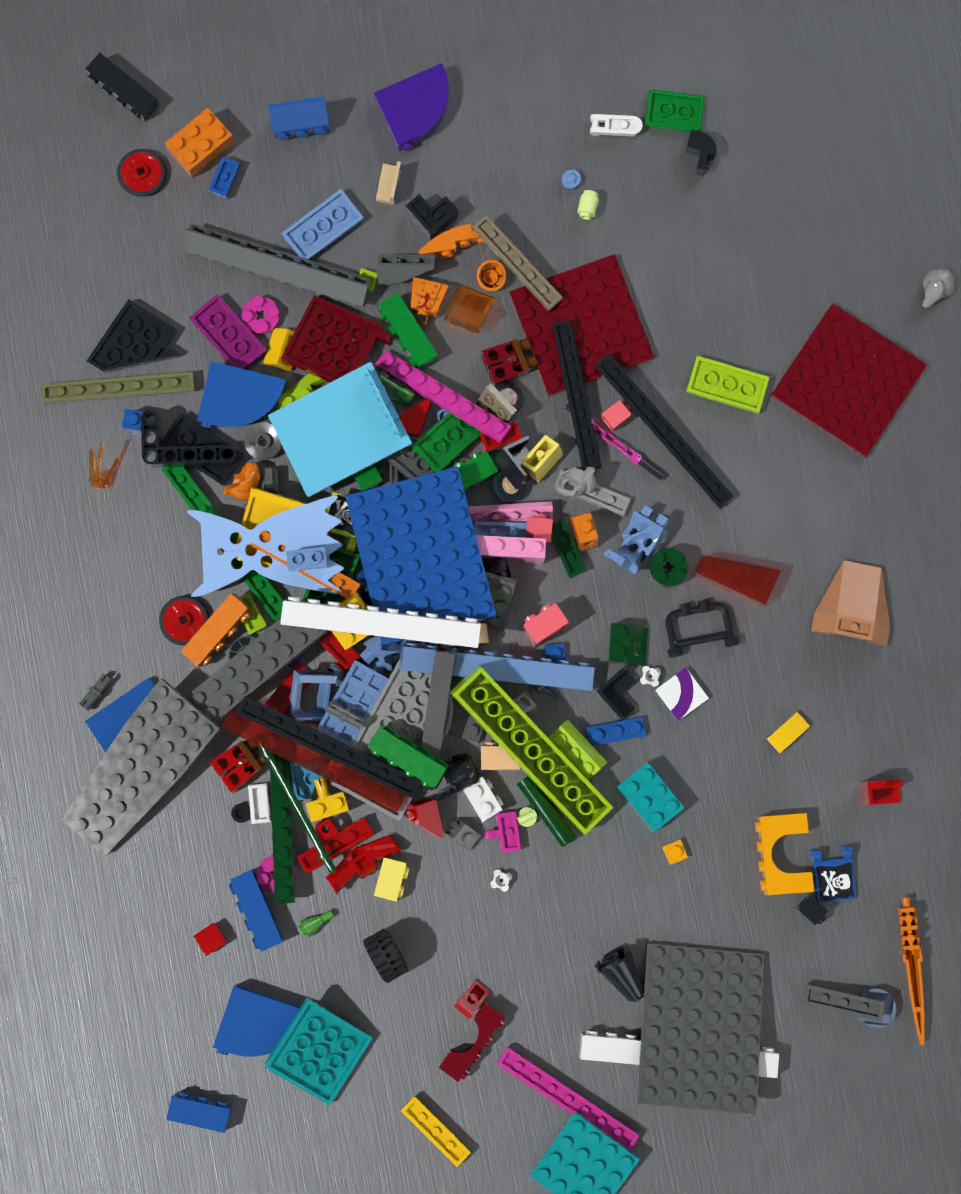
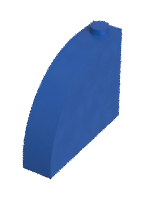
M211 361L197 421L201 422V426L212 428V425L238 427L252 423L262 418L275 406L284 390L286 379Z
M235 985L233 986L213 1048H216V1052L223 1055L231 1053L238 1056L255 1057L269 1054L277 1045L300 1009V1006Z

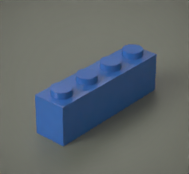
M254 870L247 871L230 879L231 884H229V888L233 895H237L239 900L236 902L240 913L244 912L246 916L244 922L247 930H252L254 935L252 941L255 948L260 949L262 952L284 942L262 888L257 882Z

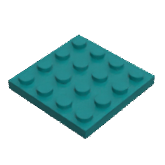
M306 998L263 1066L330 1106L371 1042L372 1036L311 999Z
M574 1111L529 1176L553 1194H615L639 1162L640 1157L577 1111Z

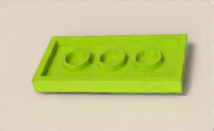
M696 356L686 393L759 414L770 377Z

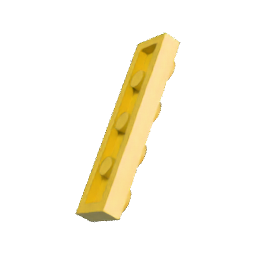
M415 1095L401 1109V1112L456 1167L471 1153Z

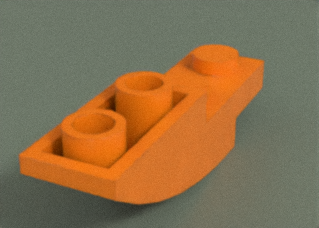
M466 224L436 236L419 250V255H435V257L449 258L456 254V246L464 248L472 243H486L474 230L472 231L471 224Z

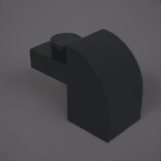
M691 129L685 153L699 156L695 174L702 176L704 170L708 171L710 160H714L717 148L711 136Z

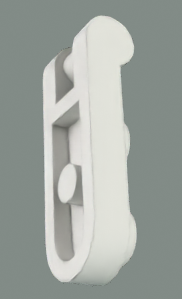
M592 114L590 116V122L592 123L590 135L637 136L643 126L642 121L636 116ZM604 122L605 127H599V123Z

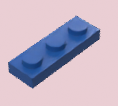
M643 717L585 728L587 740L592 746L646 736Z

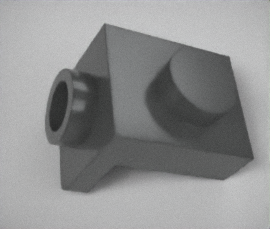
M458 818L449 825L446 831L447 835L468 851H470L481 836Z

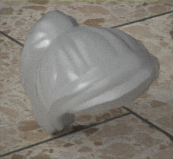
M934 269L926 274L922 284L925 291V299L922 301L924 308L932 306V304L940 299L951 296L955 284L952 273L946 269Z
M573 467L561 474L560 480L557 481L556 490L561 495L577 497L583 493L590 494L596 486L595 469L587 467L584 471Z

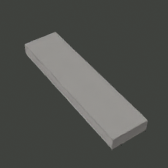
M561 470L560 473H559V476H558V478H557V480H556V483H555V485H554V488H555V489H556L557 481L560 480L561 474H562L563 472H565L564 470ZM597 484L590 494L583 493L577 496L581 500L624 517L631 498Z

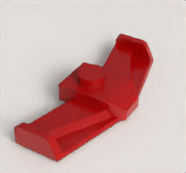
M391 834L362 846H357L349 851L348 855L335 867L336 872L334 874L329 873L326 880L337 895L356 873L363 879L378 869L374 861L397 852H402Z

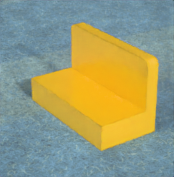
M274 328L263 364L274 365L285 371H291L292 365L281 361V357L294 334L293 331Z

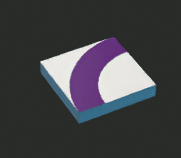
M684 668L655 690L677 721L709 699L687 668Z

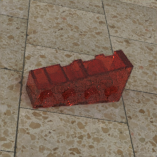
M703 555L693 576L763 607L768 601L781 570Z

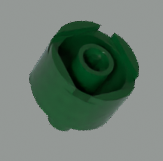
M664 548L657 551L650 559L647 567L649 579L663 589L676 587L682 582L688 571L685 556L681 551L673 548ZM666 564L672 568L669 573H667L666 569H663Z

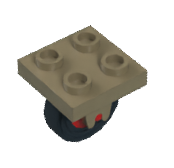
M502 382L495 387L489 384L475 404L508 424L513 416L522 408L524 396L521 389L513 383Z

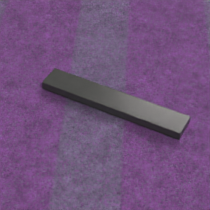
M436 650L421 748L439 758L455 653Z

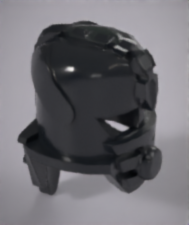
M467 753L454 755L450 762L445 761L449 766L443 775L448 786L438 791L439 795L434 798L436 802L478 783L480 774L477 772L478 769L475 767L472 757Z

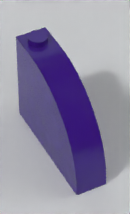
M442 63L374 92L375 101L399 152L402 150L408 151L414 145L429 137L438 128L445 116L449 100V86L447 74Z

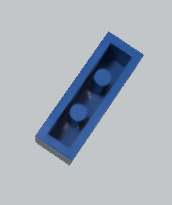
M178 1092V1094H174L171 1097L166 1120L225 1133L232 1106H227L228 1102L216 1100V1103L208 1101L209 1098L197 1096L196 1099L189 1097L188 1093Z

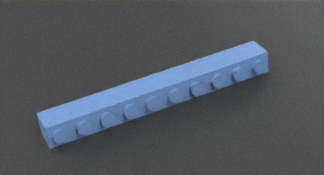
M407 643V647H401L399 670L432 673L435 651L438 649V646L426 645V649L418 648L419 644ZM445 647L444 652L455 653L452 676L466 677L476 666H480L496 681L592 691L595 668L589 667V663L578 662V665L574 666L570 665L571 661L559 660V664L551 663L552 659L540 658V662L533 661V657L521 656L520 660L514 659V655L502 654V657H495V653L483 652V655H476L474 650H464V653H458L456 648Z

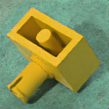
M326 777L320 778L322 787L319 779L314 780L319 796L318 800L306 803L311 822L350 811L345 792L332 795L329 792Z

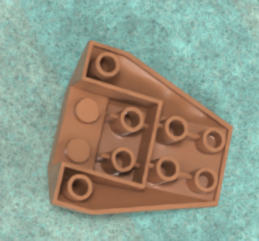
M843 561L814 612L811 632L826 635L836 634L866 640L867 643L886 647L890 623L882 568Z

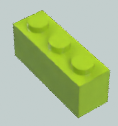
M566 720L548 737L587 780L607 763L569 720Z

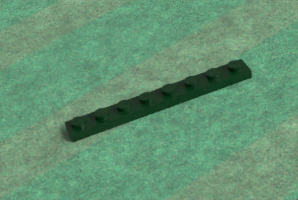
M274 747L272 749L276 751L275 759L290 784L289 747ZM270 766L275 904L295 903L291 802Z

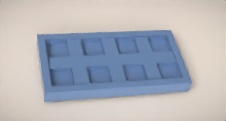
M354 660L332 701L344 708H350L351 712L365 718L366 721L388 678ZM325 712L317 729L352 746L360 730L345 721L341 722L340 718L329 712Z

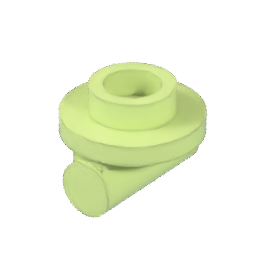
M525 807L518 812L517 820L520 825L529 827L536 822L537 814L535 810Z

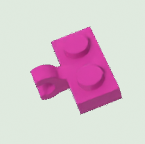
M516 812L496 814L498 830L485 831V839L499 838L501 853L521 850Z

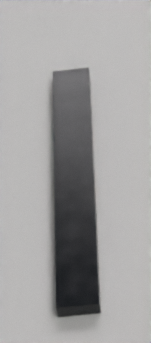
M571 321L553 323L551 326L581 467L584 471L587 467H593L595 470L601 469V461Z

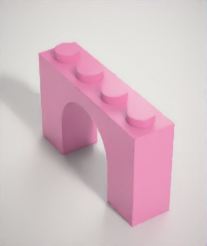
M476 535L482 559L511 557L523 559L524 563H544L546 539Z

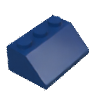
M325 97L268 105L275 139L287 140L289 137L294 136L303 138L308 136V134L323 135L330 131Z

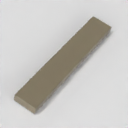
M484 215L472 226V229L548 311L563 299L557 290L487 215Z

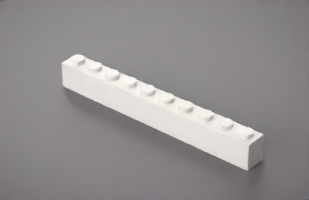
M288 597V600L283 601L281 625L478 648L481 623H478L475 618H466L465 621L457 620V616L446 615V619L438 618V614L426 613V616H419L416 611H406V614L398 613V609L387 608V612L379 611V607L374 606L360 609L357 604H347V607L339 606V602L328 601V605L320 604V600L315 599L301 602L298 597Z
M586 1030V1034L581 1033L579 1058L582 1060L639 1065L641 1039H637V1035L625 1034V1037H617V1033L606 1032V1035H598L597 1031ZM762 1047V1050H760V1077L777 1078L779 1054L774 1052V1048Z

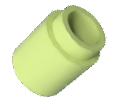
M591 190L583 192L577 209V214L580 215V218L590 220L595 217L599 202L598 193Z

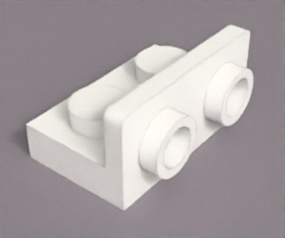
M483 777L479 778L478 783L475 785L473 784L463 790L482 822L502 811L501 806L504 805L498 795H493L491 789L494 787L489 779L484 780Z

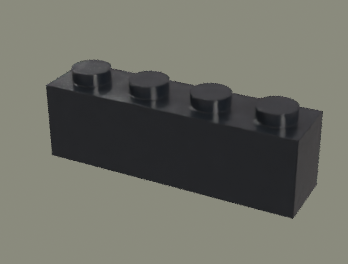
M99 52L85 68L88 74L87 78L96 85L98 83L101 85V89L108 96L112 94L117 98L116 102L123 108L125 106L130 109L129 112L136 119L141 118L146 121L159 106L156 97L102 53Z

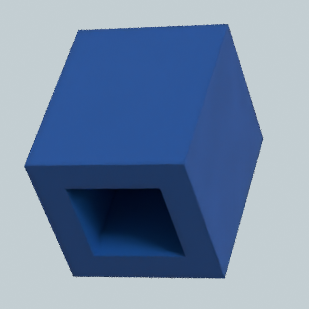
M125 409L122 429L125 432L141 434V417L143 412Z

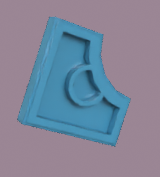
M328 757L290 762L292 789L298 800L314 798V790L316 788L314 780L319 779L321 782L320 778L331 777L330 771L326 769L329 764Z

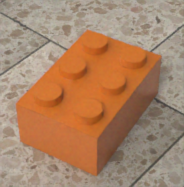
M206 108L170 138L165 145L168 152L193 178L235 142L227 128L209 108Z

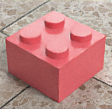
M549 603L541 608L540 614L537 616L532 614L525 619L523 630L536 647L567 627L569 622L556 603L554 605Z

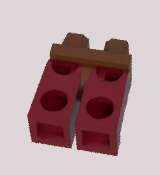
M516 338L481 351L480 356L494 387L502 382H508L527 375L529 370L537 366L538 363L534 355L528 358L524 357L523 353L531 350L528 339L518 341Z

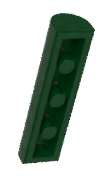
M528 776L516 784L560 848L576 838L551 800Z

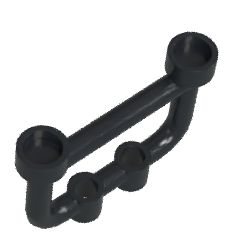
M709 599L698 601V606L691 607L690 603L680 604L679 609L671 611L665 619L670 649L667 650L668 658L682 656V647L723 640L724 647L739 645L738 636L734 637L728 609L720 603H709ZM713 610L721 612L724 632L676 640L673 620L676 617L706 613Z

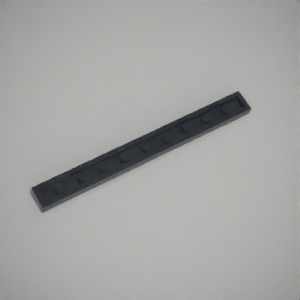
M609 353L594 365V368L718 509L734 497Z
M246 695L236 712L412 799L421 783V780L410 777L403 771Z

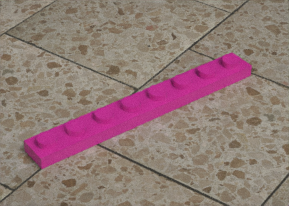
M385 350L375 363L377 369L383 370L395 380L431 400V402L500 444L510 432L511 426L389 351Z
M506 1047L497 1061V1065L569 1113L573 1114L574 1111H577L627 1149L631 1150L640 1136L637 1132L509 1047Z

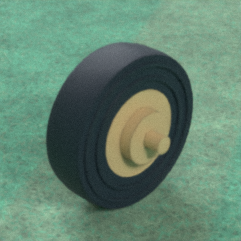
M501 470L494 475L492 480L493 493L503 502L519 500L526 489L525 485L516 490Z

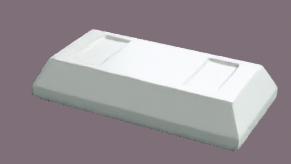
M268 784L248 785L251 824L271 822Z

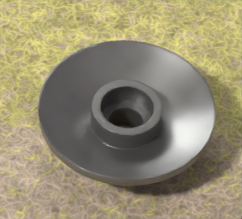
M267 422L252 425L244 437V445L247 452L259 460L273 458L278 454L282 446L273 425ZM263 439L267 440V444L264 446L260 444Z

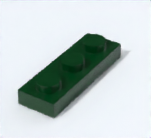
M564 518L552 523L551 540L568 578L570 579L586 572L587 569Z

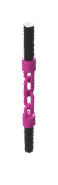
M567 404L565 410L570 413L569 406ZM592 419L594 432L599 434L609 444L614 445L633 463L640 465L661 481L665 475L644 460L643 456L626 447L614 435L600 427L599 423ZM609 435L611 438H613L612 442L608 440L605 436ZM628 450L633 453L631 456L626 453Z

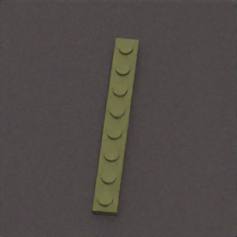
M193 371L41 384L43 404L195 392Z

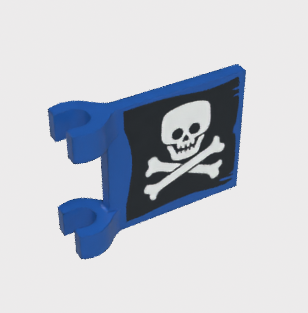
M849 845L841 846L843 858L821 860V851L819 849L810 850L816 896L819 903L856 899L852 847H849Z

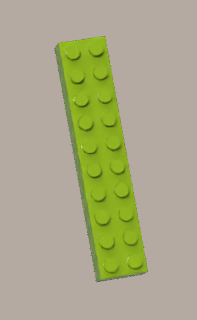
M476 666L449 692L580 832L586 835L613 808L482 667Z

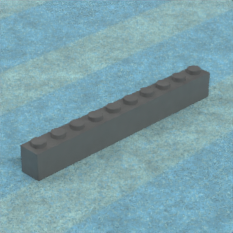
M192 224L186 231L183 251L188 252L190 255L202 256L213 262L218 261L228 267L240 268L247 273L260 274L263 278L276 279L282 284H292L302 290L308 289L318 295H327L337 301L349 302L353 306L363 307L367 300L372 279L196 224Z

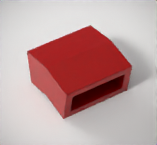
M214 922L193 936L205 956L227 943L218 925Z

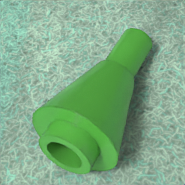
M329 910L320 916L300 920L301 925L298 928L303 936L307 935L309 938L324 922L334 916Z

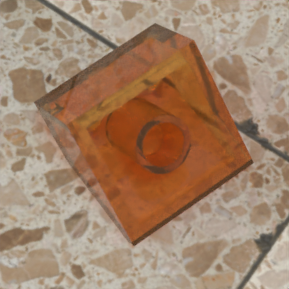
M460 284L449 302L444 320L452 325H458L470 332L479 334L495 298Z

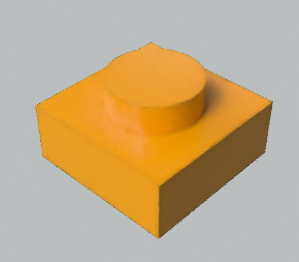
M681 839L662 847L669 865L688 858Z

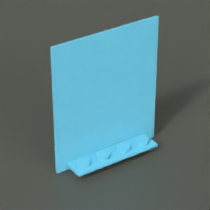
M371 362L268 415L307 497L412 444L385 390L386 388L383 386Z

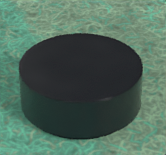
M242 803L235 805L231 811L233 820L238 823L247 822L251 817L250 807Z

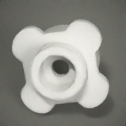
M644 666L642 668L643 676L640 678L641 684H651L653 687H656L659 684L660 669Z
M495 870L493 873L494 879L490 882L491 887L500 888L504 892L507 891L512 875Z

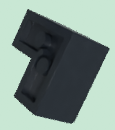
M420 194L405 205L406 213L429 240L458 217V209L447 196L433 207Z
M529 436L503 447L493 460L516 490L529 484L532 480L521 465V461L529 454L525 447L531 439Z
M625 666L595 692L619 721L623 720L635 709L623 695L636 682Z

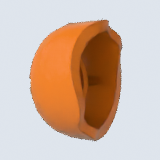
M496 260L484 261L476 273L479 286L486 291L500 289L506 281L504 266Z

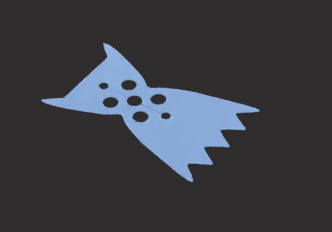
M338 496L323 498L283 511L264 520L252 530H248L239 523L210 513L188 510L187 512L201 523L204 580L203 584L191 596L197 597L215 591L242 578L250 570H255L264 577L286 585L337 594L298 571H288L287 565L271 557L272 565L265 568L261 565L260 560L267 554L257 549V553L254 556H249L246 554L245 548L252 542L286 562V551L327 547L330 555L343 545L327 535L329 530L341 523L340 519L325 512ZM262 531L270 532L271 539L269 542L263 543L260 541L259 534ZM238 532L241 534L242 540L239 544L231 543L230 536L232 533ZM282 544L285 546V551L280 552L275 548ZM219 548L226 551L223 555L217 554ZM236 557L241 558L243 561L242 568L238 570L231 566L232 559ZM330 560L329 568L303 570L343 593L338 587L328 581L332 576L344 569L339 564Z

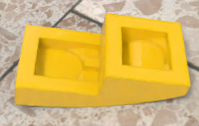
M796 712L782 726L775 730L767 740L780 754L810 725Z

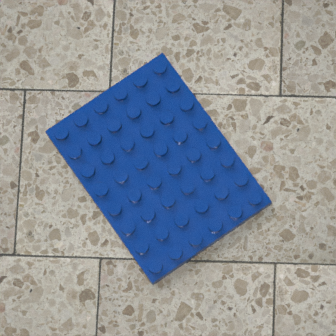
M458 467L345 496L372 606L379 607V611L387 612V608L398 609V613L406 614V611H416L419 616L433 613L438 614V618L446 619V615L457 616V620L465 621L466 618H475L477 621L496 617ZM380 636L383 646L407 640Z

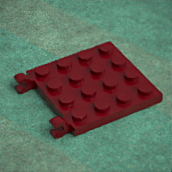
M313 295L281 357V361L331 383L363 366L376 340L389 346L392 335L382 331L381 324Z

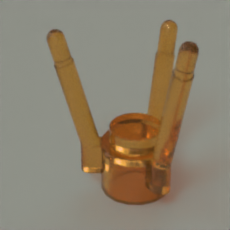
M100 443L96 471H94L93 449L89 450L90 476L88 482H90L91 487L105 489V485L110 484V479L119 458L115 459L107 477H105V473L100 472L103 454V443Z

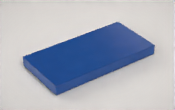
M147 678L85 721L105 753L130 716L154 688L155 685L150 678Z

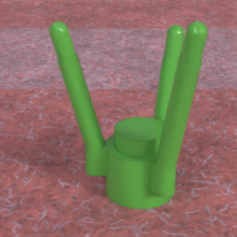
M379 376L382 381L398 391L396 396L399 399L389 396L391 401L402 406L404 403L410 404L416 394L415 391L400 383L402 387H399L385 377Z

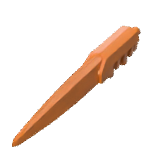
M910 897L902 898L903 908H898L903 963H906L916 1030L919 1042L923 1046L925 1028L924 996L920 963L923 962L919 940L916 907H911Z

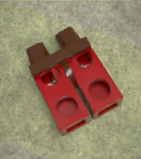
M253 737L244 742L241 740L209 762L219 777H222V781L231 793H234L243 784L263 770L262 767L268 763V761L261 758L262 754L254 757L251 751L258 747Z

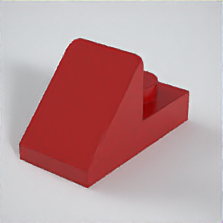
M475 979L457 1000L454 1007L470 1019L489 995L490 991Z

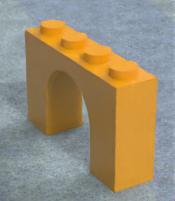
M807 813L757 817L758 821H755V831L759 833L757 851L761 852V860L758 861L759 871L763 874V879L760 880L761 891H764V895L814 892L812 872H782L775 866L771 855L772 847L780 837L788 834L809 833Z

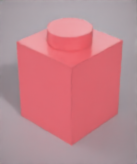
M619 400L603 412L600 418L613 432L630 419L631 409L625 402L622 404Z
M543 514L527 517L525 538L546 539V542H551L553 519H546V515Z

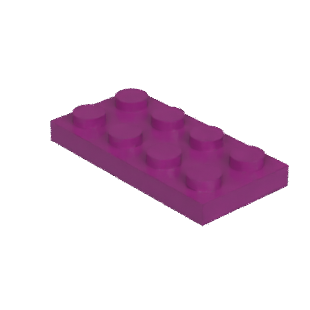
M218 294L189 317L190 321L230 366L246 370L267 352L262 343Z

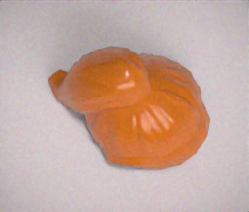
M247 463L239 474H234L232 485L224 488L223 495L226 496L228 494L236 500L248 501L251 488H257L260 482L259 468L256 463Z

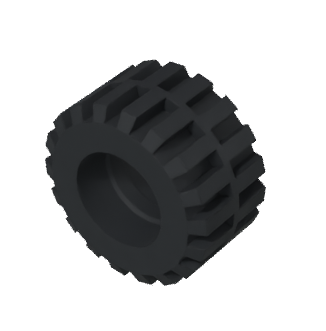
M383 928L363 940L364 947L383 981L389 983L408 972V966L388 930Z

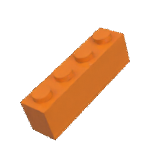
M230 593L181 652L197 667L207 666L213 659L211 656L225 646L224 641L238 631L237 626L241 622L244 623L251 614L249 613L252 608L238 595Z

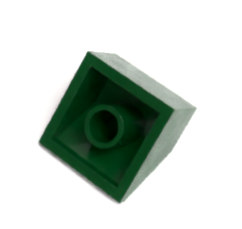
M611 623L609 625L607 663L645 666L648 628L631 624Z

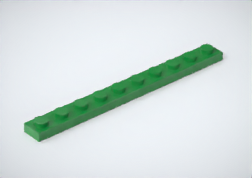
M164 467L162 469L191 510L202 511L220 517L184 467ZM232 533L230 541L236 544L237 538ZM235 558L232 559L231 564L235 569L242 568V561ZM250 570L242 578L276 622L282 615L283 600L266 577L255 570Z

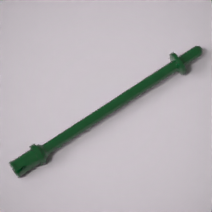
M265 734L260 735L254 739V742L262 754L261 758L269 762L319 853V856L316 858L317 861L322 859L328 871L334 874L336 868L329 857L332 851H326L275 759V749H272Z

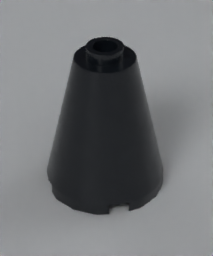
M622 946L617 947L603 956L605 960L602 962L597 961L595 965L597 972L628 1002H637L642 999L644 988L628 946H625V949Z

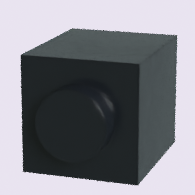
M808 894L795 908L806 920L815 926L817 923L819 925L822 924L827 918L825 914L828 910L813 896Z

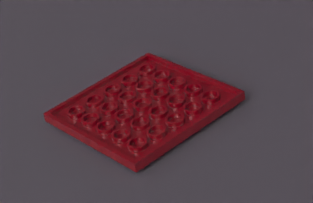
M615 254L546 278L563 297L550 311L538 301L526 286L509 291L524 335L530 343L532 356L534 355L537 360V369L548 397L565 391L551 326L553 323L571 321L584 384L603 378L594 368V365L608 353L623 370L655 358Z
M832 303L770 397L863 458H866L927 364Z

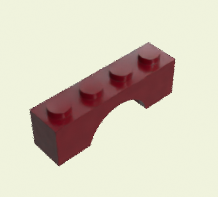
M485 1001L474 1016L478 1026L476 1042L470 1048L463 1051L450 1050L439 1065V1069L457 1082L460 1079L464 1080L470 1072L468 1068L471 1063L476 1064L481 1057L480 1051L483 1046L488 1047L493 1040L491 1035L495 1029L499 1031L505 1023L503 1020L504 1015Z

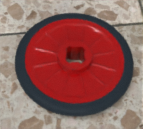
M136 149L127 153L121 159L117 169V177L121 187L129 194L140 197L149 196L157 192L163 185L166 178V167L161 157L155 152L147 149ZM143 170L145 171V174H142V175H139V174H138V172H140V171H143Z
M178 596L168 601L162 608L159 616V626L166 639L174 644L185 646L209 619V614L200 600L191 596ZM186 616L188 622L182 625L180 619Z

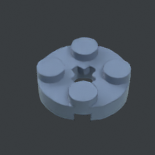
M871 988L860 994L862 997L885 1002L882 1022L858 1017L861 1022L871 1028H883L890 1021L892 1022L896 1015V1003L888 992L879 988Z

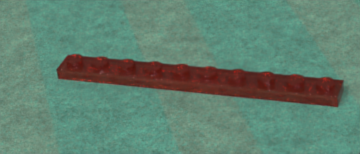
M229 710L221 728L396 813H398L406 795L261 726L232 710Z

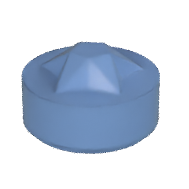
M567 170L563 174L562 184L566 189L574 190L580 185L581 176L577 171Z

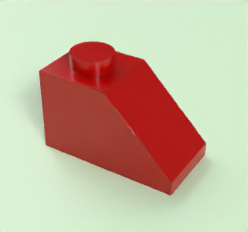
M427 399L404 410L402 416L398 415L407 434L420 438L431 407V400Z
M424 798L407 804V816L412 824L432 836L444 837L436 799Z

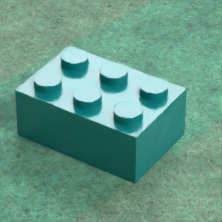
M648 762L616 786L651 832H656L684 809V806Z

